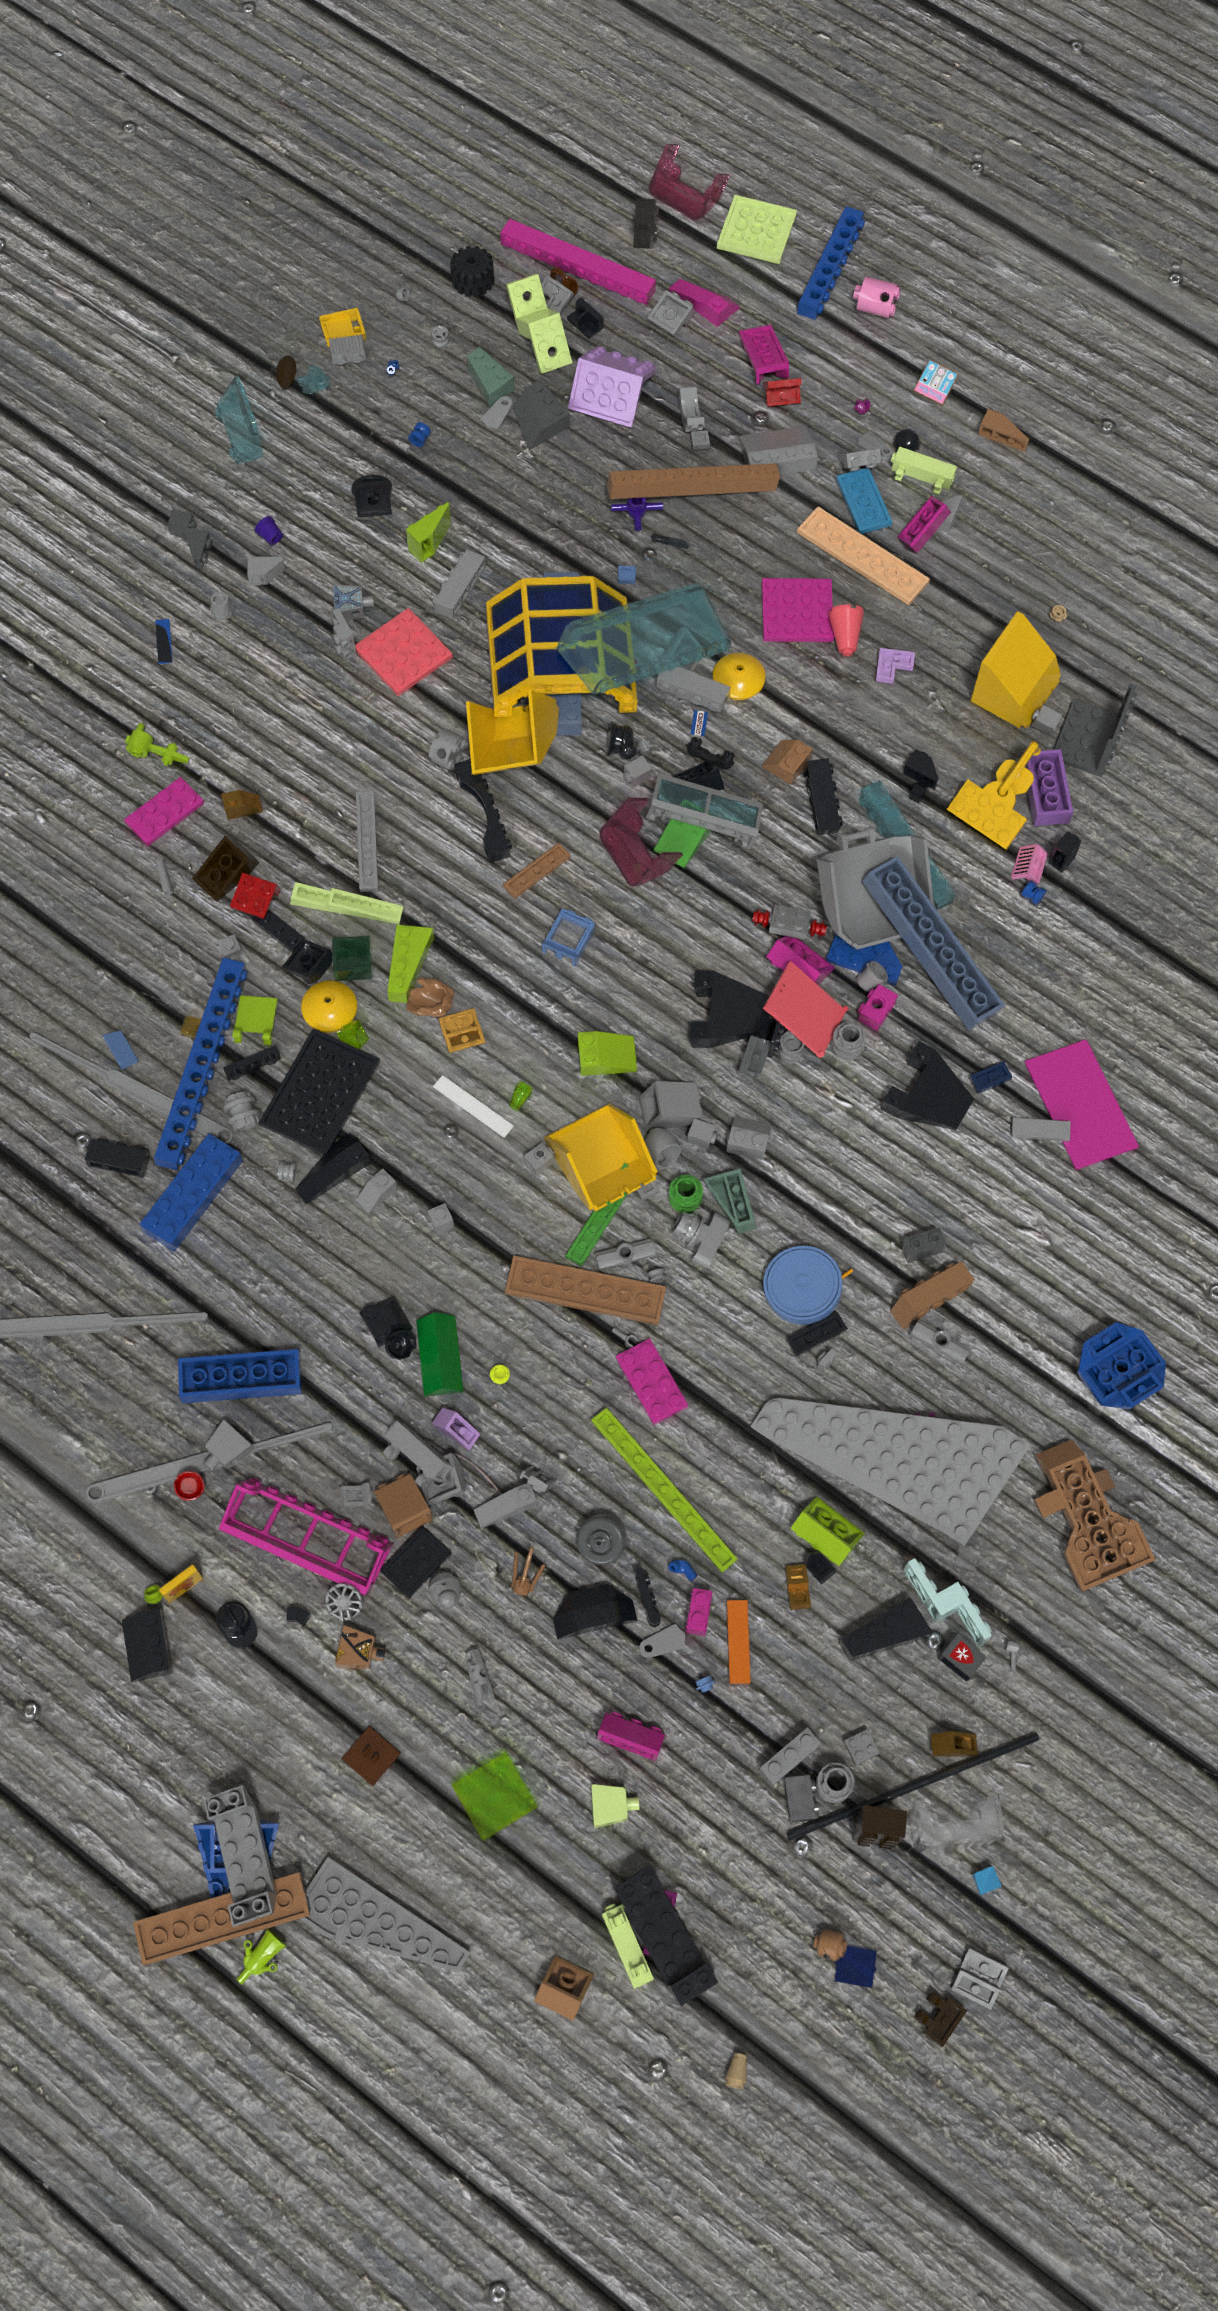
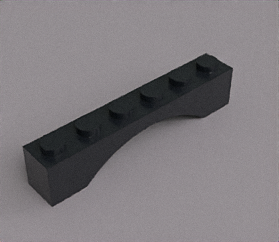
M471 759L454 764V772L460 788L471 794L480 803L486 814L488 824L483 838V846L489 863L509 858L512 845L510 839L505 837L506 829L504 824L499 822V811L493 807L494 799L492 794H488L487 789L489 787L486 779H482L481 774H472Z

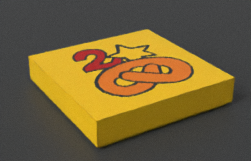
M191 1565L161 1587L159 1591L170 1604L203 1578L194 1565Z

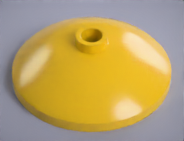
M746 653L728 654L722 657L713 669V680L731 687L730 699L745 700L752 698L762 690L765 683L766 674L763 665L758 659Z
M333 980L322 981L310 987L304 994L301 1002V1011L306 1023L310 1027L324 1033H333L346 1028L354 1020L358 1007L354 992L344 983ZM330 999L331 1002L326 1003L325 1000Z

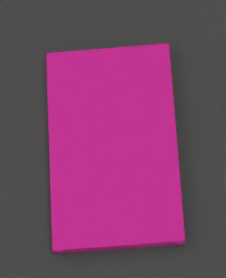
M1087 1039L1024 1061L1051 1120L1071 1121L1069 1142L1062 1141L1075 1170H1080L1089 1165L1139 1148Z

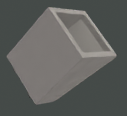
M655 1081L639 1096L645 1131H650L654 1128L670 1129L691 1126L694 1119L700 1120L702 1118L703 1111L700 1107L699 1091L697 1090L696 1083Z

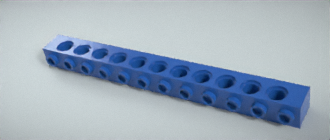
M222 958L154 1156L157 1166L178 1171L179 1166L184 1164L186 1157L184 1151L190 1146V1134L196 1128L197 1113L200 1114L202 1111V1098L207 1096L209 1089L207 1084L213 1078L214 1063L219 1061L220 1046L223 1047L226 1037L224 1033L230 1028L231 1013H235L237 1006L235 1001L237 997L241 996L242 992L241 983L247 978L248 971L245 970V963ZM229 979L235 980L234 982H231V983L226 982V981L229 980ZM224 995L229 996L227 999L221 998ZM217 1012H223L222 1015H216ZM212 1028H217V1029H218V1030L215 1031V1032H211V1031H210V1029H212ZM205 1045H212L211 1048H204ZM201 1061L207 1062L205 1065L198 1064ZM194 1078H201L198 1082L192 1081ZM188 1095H195L192 1099L187 1098ZM184 1111L190 1112L186 1116L181 1115ZM178 1128L184 1129L181 1133L175 1132ZM173 1145L178 1146V1148L175 1150L169 1149Z

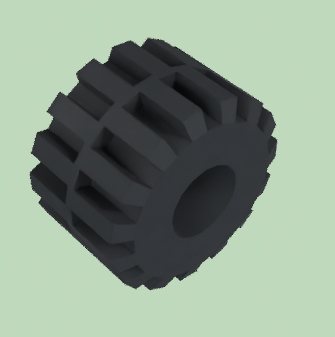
M466 246V249L461 248L458 250V253L452 255L453 259L450 260L452 284L454 289L458 290V293L461 295L465 293L467 297L471 295L478 297L479 294L484 295L487 293V290L492 289V284L495 282L492 255L487 253L486 249H480L479 246L474 248Z

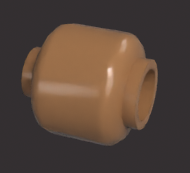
M824 1929L820 1935H816L814 1947L817 1948L819 1957L837 1961L845 1955L847 1940L844 1939V1935L840 1932Z

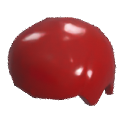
M194 1470L181 1472L174 1481L175 1493L182 1500L191 1501L199 1498L205 1488L203 1476Z

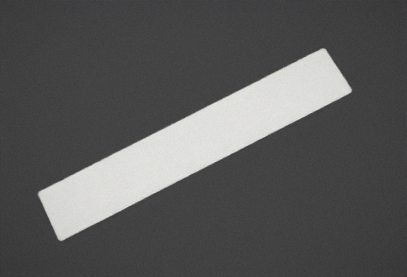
M442 1075L433 1087L502 1137H505L514 1127Z

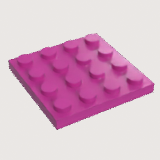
M762 578L763 641L833 642L834 633L829 618V610L832 611L833 608L832 579Z

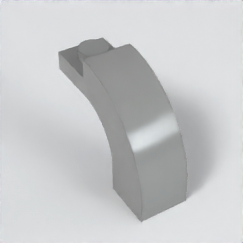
M697 387L678 388L679 406L684 430L686 432L703 430L704 417L701 416L699 411Z

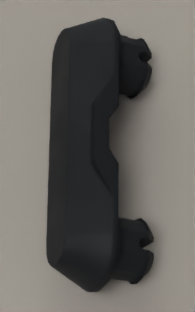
M695 736L692 737L691 743H687L688 753L726 770H729L735 764L733 761L735 754L733 752L724 751L723 756L712 754L708 749L701 747L702 739H698Z

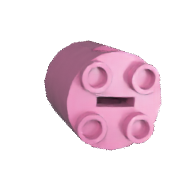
M865 276L862 286L856 285L853 298L858 299L857 310L890 318V316L894 317L896 310L894 302L895 299H899L901 290L898 284ZM883 297H889L887 302L881 301Z

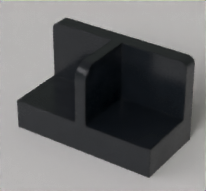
M579 298L576 301V310L567 316V320L590 339L604 328V317L583 298Z

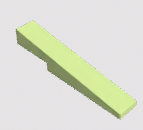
M295 882L290 905L395 924L400 923L404 907L334 888L329 891Z

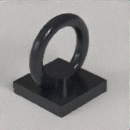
M365 475L353 482L351 491L355 496L357 517L392 514L390 501L392 483L388 478L381 475Z

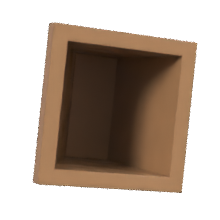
M402 1474L395 1478L394 1482L390 1484L384 1483L374 1491L375 1497L396 1539L433 1521L431 1511L411 1474Z

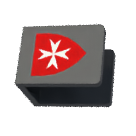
M957 1634L938 1660L967 1682L986 1659V1656Z

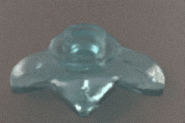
M315 366L308 367L309 375L297 377V382L300 386L304 387L303 393L306 394L325 390L330 385V380L323 374L322 369Z

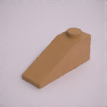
M991 409L987 410L980 424L978 435L1026 452L1029 438L1004 414Z

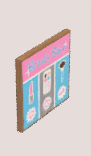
M929 359L913 391L943 405L959 374Z

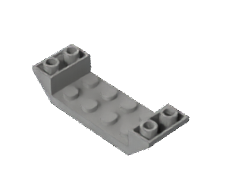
M244 1785L203 1799L208 1820L215 1822L233 1904L228 1905L232 1927H237L273 1914L277 1895L257 1808Z

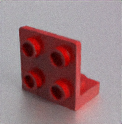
M242 873L230 907L264 919L273 895L279 896L281 889L275 883Z

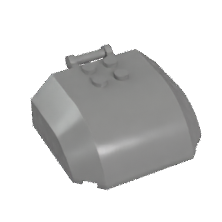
M867 827L863 831L847 835L844 833L837 835L840 849L823 853L817 859L821 896L827 919L834 932L857 950L902 938L862 882L867 874L875 868L898 856L934 906L927 839L924 837L906 835L875 840L874 829ZM867 838L865 843L848 847L849 841Z

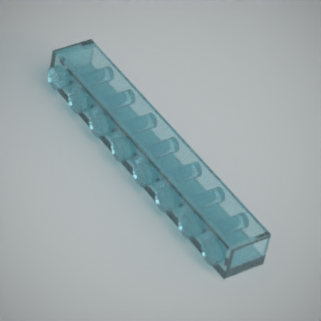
M881 781L861 789L859 802L862 807L867 809L870 819L875 821L881 835H884V837L917 836ZM929 855L934 907L936 910H939L953 903L955 893Z

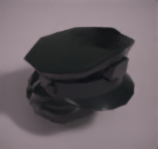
M611 721L608 727V756L617 753L624 759L633 758L637 754L633 741V729L628 725L617 726Z

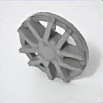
M337 1583L326 1594L325 1607H327L330 1615L341 1621L354 1619L362 1610V1595L355 1586L349 1583ZM338 1587H344L343 1592ZM347 1588L352 1590L350 1595L346 1593ZM354 1593H356L358 1599L352 1598ZM357 1603L359 1604V1607L354 1606L352 1604ZM336 1605L337 1608L333 1610L331 1606ZM351 1610L357 1611V1612H356L354 1615H352ZM344 1611L347 1612L348 1617L344 1616Z

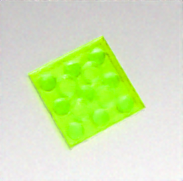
M506 1752L451 1784L482 1841L487 1840L538 1809Z

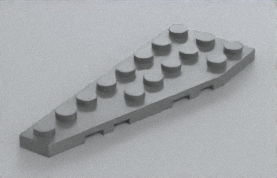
M327 1857L305 1891L311 1916L301 1918L300 1920L327 1938L456 1972L461 1970L471 1952L329 1857Z

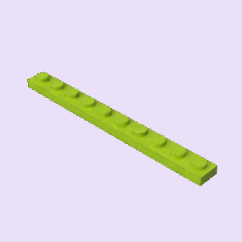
M607 1407L591 1420L592 1424L717 1569L723 1573L737 1562L736 1556Z

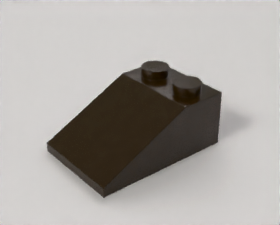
M224 836L192 879L218 902L238 885L242 873L250 875L259 861L238 841Z

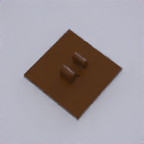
M369 1726L342 1757V1760L371 1786H374L401 1753Z

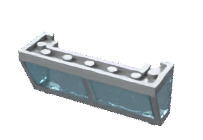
M658 773L645 819L654 821L655 817L661 816V820H665L666 817L735 837L734 841H742L741 847L750 849L758 835L763 803H759L755 799L742 798L681 780L667 773Z

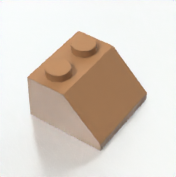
M781 740L762 764V768L792 785L803 771L807 761L811 760L813 749L799 740Z
M555 1955L534 2002L574 2021L594 1974Z

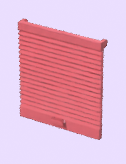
M789 961L763 1009L771 1014L774 1019L780 1021V1024L785 1026L807 1048H810L816 1056L821 1058L825 1055V1050L833 1037L834 1031L839 1026L849 1007H842L794 963Z

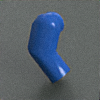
M390 360L387 365L386 373L392 376L395 373V369H399L397 360Z
M672 1560L668 1565L669 1571L685 1574L690 1582L698 1577L686 1560Z

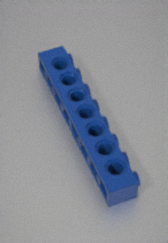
M845 207L799 301L797 314L814 320L817 319L819 314H822L824 302H828L830 290H833L835 287V279L840 277L842 265L845 266L848 259L847 255L852 252L853 242L858 240L859 230H862L864 227V212Z

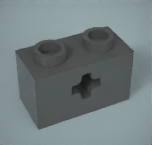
M939 1227L903 1238L901 1249L908 1264L943 1253L947 1244Z

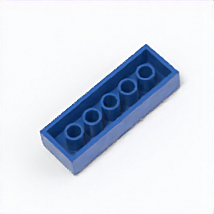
M208 1133L139 1225L142 1231L175 1252L243 1162L240 1152Z
M298 1349L178 1358L179 1398L182 1404L302 1394L301 1356Z

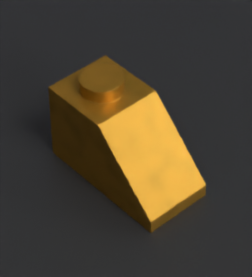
M242 790L221 794L227 820L263 812L260 797L257 794Z
M954 1731L931 1734L932 1754L938 1757L977 1756L976 1734Z

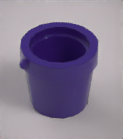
M271 516L264 517L255 526L256 534L261 536L270 545H275L283 537L282 531Z

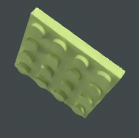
M734 195L717 242V249L780 264L797 216V210Z

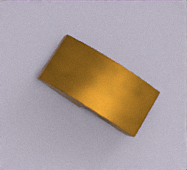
M806 1564L786 1566L790 1610L811 1609Z

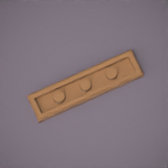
M557 843L503 884V888L516 899L570 859L571 854L560 843Z

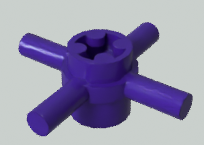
M645 497L629 498L627 504H611V511H627L629 516L634 519L635 530L638 531L642 529L641 518L644 517L647 510H663V503H647Z

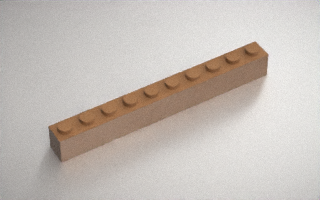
M776 463L610 471L607 489L610 499L776 491L780 475Z

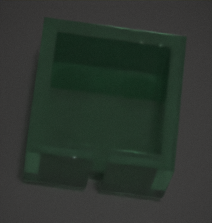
M370 936L332 938L335 981L373 979Z

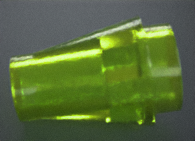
M523 1082L515 1085L509 1107L519 1111L532 1095L531 1091L533 1088Z

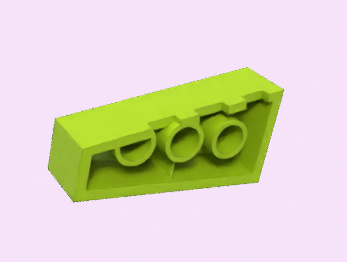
M396 925L387 990L389 1002L407 1003L410 991L416 984V979L421 972L423 962L429 953L431 943L434 941V928Z

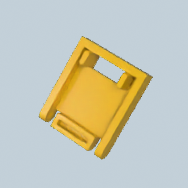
M358 308L319 317L328 347H330V338H343L361 334L363 340L366 339ZM357 321L359 326H355L353 330L351 322Z

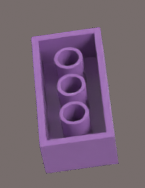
M1061 749L1041 751L1039 755L1032 756L1025 766L1034 776V781L1027 791L1033 825L1070 823L1073 808Z

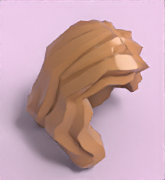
M419 978L417 982L424 987L413 988L410 991L406 1009L418 1016L441 1017L447 1014L453 1004L454 991L434 978Z

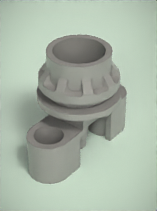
M683 1211L677 1218L671 1233L677 1236L679 1242H685L687 1247H690L692 1243L697 1245L691 1256V1261L707 1269L724 1237L730 1220L714 1212L707 1225H705V1217L700 1216L698 1218L696 1213L689 1214Z

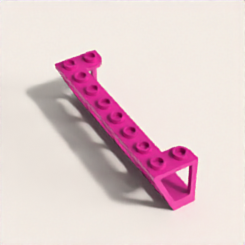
M248 1478L236 1484L219 1530L336 1583H349L365 1596L371 1592L394 1544L389 1541V1538L383 1535L376 1536L370 1533L371 1530L362 1526L358 1528L352 1525L350 1520L344 1518L340 1520L334 1517V1514L330 1511H320L312 1503H302L294 1495H284L276 1487H266L256 1478ZM260 1493L278 1501L264 1530H260L235 1518L246 1494L256 1495ZM283 1504L314 1518L300 1547L269 1533ZM319 1520L350 1534L336 1563L305 1549ZM355 1537L367 1541L366 1546L379 1553L369 1578L342 1566Z

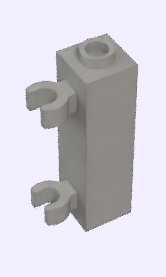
M396 1421L389 1427L385 1437L391 1442V1445L383 1453L388 1458L391 1457L395 1460L401 1451L423 1471L415 1480V1483L420 1487L423 1486L426 1489L431 1484V1480L442 1483L453 1469V1466L405 1423Z

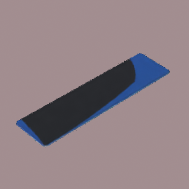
M169 619L155 620L158 664L172 663Z

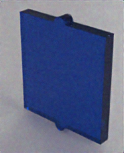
M847 1946L844 1957H840L839 1960L835 1961L836 1973L834 1982L872 1988L874 1972L877 1970L875 1967L877 1951Z

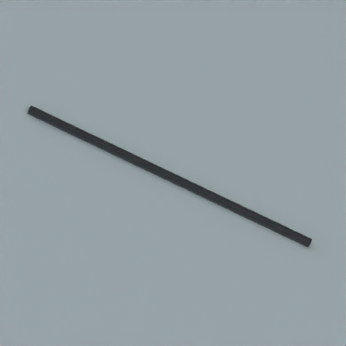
M1037 1733L1031 1734L787 1832V1838L791 1841L856 1815L864 1805L878 1806L1039 1741V1736Z

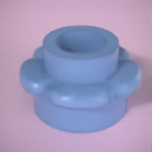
M711 1676L696 1681L698 1687L696 1690L701 1689L702 1693L713 1689L712 1684L715 1681L712 1680Z

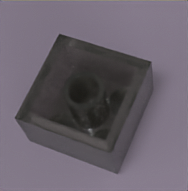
M636 198L633 248L653 249V243L657 242V232L654 230L658 229V219L655 217H658L659 207H656V199Z

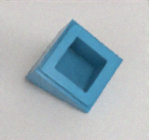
M994 1866L972 1874L980 1896L1002 1887Z

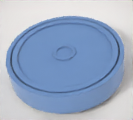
M795 1246L780 1252L769 1263L764 1275V1292L768 1305L778 1317L793 1324L808 1325L827 1318L836 1309L842 1296V1276L837 1263L829 1254L815 1247Z

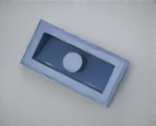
M122 1031L103 1035L121 1070L139 1062Z

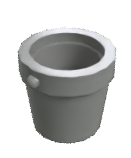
M216 592L211 596L210 610L212 617L221 621L229 619L233 615L234 610L232 601L229 600L227 594Z
M876 961L867 963L866 968L857 977L859 986L865 991L872 990V988L879 984L887 982L888 979L886 970Z

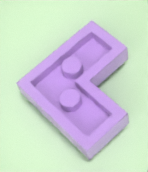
M880 648L876 682L893 684L895 669L913 671L915 652Z

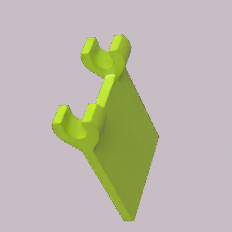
M241 995L235 1028L232 1034L233 1042L241 1043L243 1032L263 1033V1044L271 1046L278 999Z

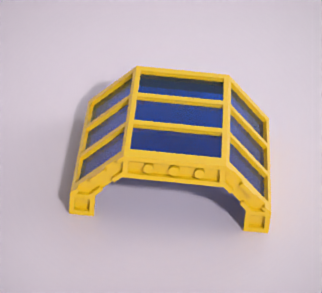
M594 576L522 578L486 602L494 717H512V706L517 704V700L521 697H528V690L541 694L603 692L607 695L615 696V700L619 702V713L637 712L638 700L627 598Z

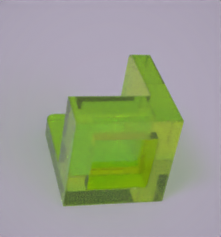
M359 1020L343 1025L336 1033L340 1041L357 1049L362 1048L369 1040Z

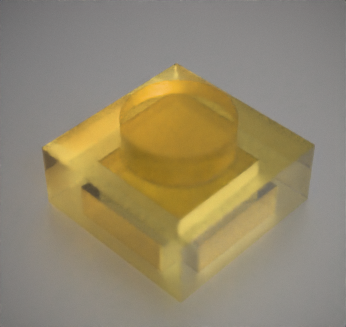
M186 1016L180 1031L181 1036L195 1039L201 1019Z

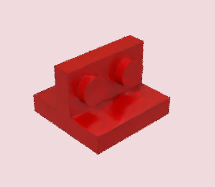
M801 378L763 382V389L766 392V405L776 406L801 403Z

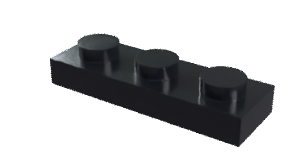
M269 909L264 919L257 916L251 918L253 923L292 953L302 940L305 939L304 936Z
M275 1045L227 1065L223 1069L228 1081L237 1080L244 1074L258 1071L263 1066L273 1065L281 1058Z
M837 1312L792 1335L786 1341L795 1357H798L846 1332L848 1328Z

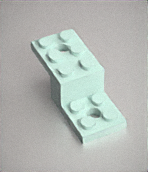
M915 1558L907 1563L903 1572L935 1624L957 1612L978 1647L989 1640L992 1636L990 1634L992 1632L986 1621L983 1622L980 1618L978 1607L975 1603L972 1604L968 1598L969 1593L963 1585L960 1586L959 1582L937 1594L936 1585L931 1579L928 1580L926 1577V1570L923 1564L917 1562Z

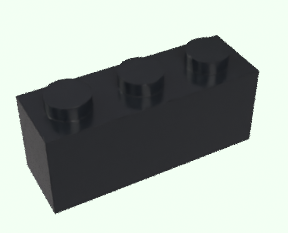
M103 1138L91 1139L85 1156L88 1167L144 1178L150 1159L149 1153L144 1147H130L122 1142L111 1143Z

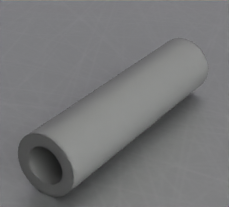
M159 859L155 864L164 895H171L173 891L166 865L163 859Z

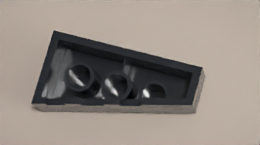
M829 758L807 761L803 769V776L806 777V789L811 791V794H809L810 807L815 809L812 812L817 836L838 833L843 826L842 817L838 815V809L840 808L839 799L835 798V792L837 791L836 782L832 780L831 775L834 773L833 764L829 763Z
M909 1598L842 1638L839 1645L849 1661H853L901 1645L930 1638L933 1632L912 1598Z

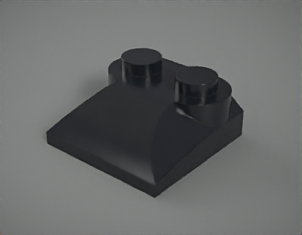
M303 939L283 964L282 968L303 978L307 984H313L323 976L332 964L333 953L326 947Z
M395 1296L375 1305H368L359 1313L378 1348L385 1345V1340L391 1332L395 1330L411 1331L413 1329Z

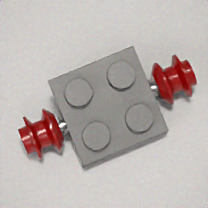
M776 904L772 916H770L768 910L763 913L759 908L758 911H754L752 921L756 922L755 926L758 923H762L763 928L768 925V922L771 923L769 933L804 940L809 929L811 937L817 934L821 939V935L825 936L827 925H824V921L819 924L816 919L812 921L810 926L811 911Z

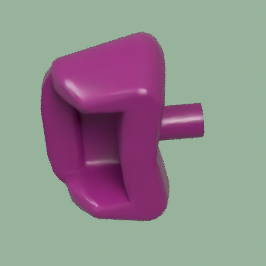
M868 399L863 401L856 400L857 404L854 406V409L861 415L866 414L871 406Z

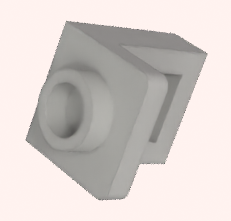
M369 1482L363 1483L361 1486H342L339 1488L341 1508L365 1507L371 1502L373 1497Z

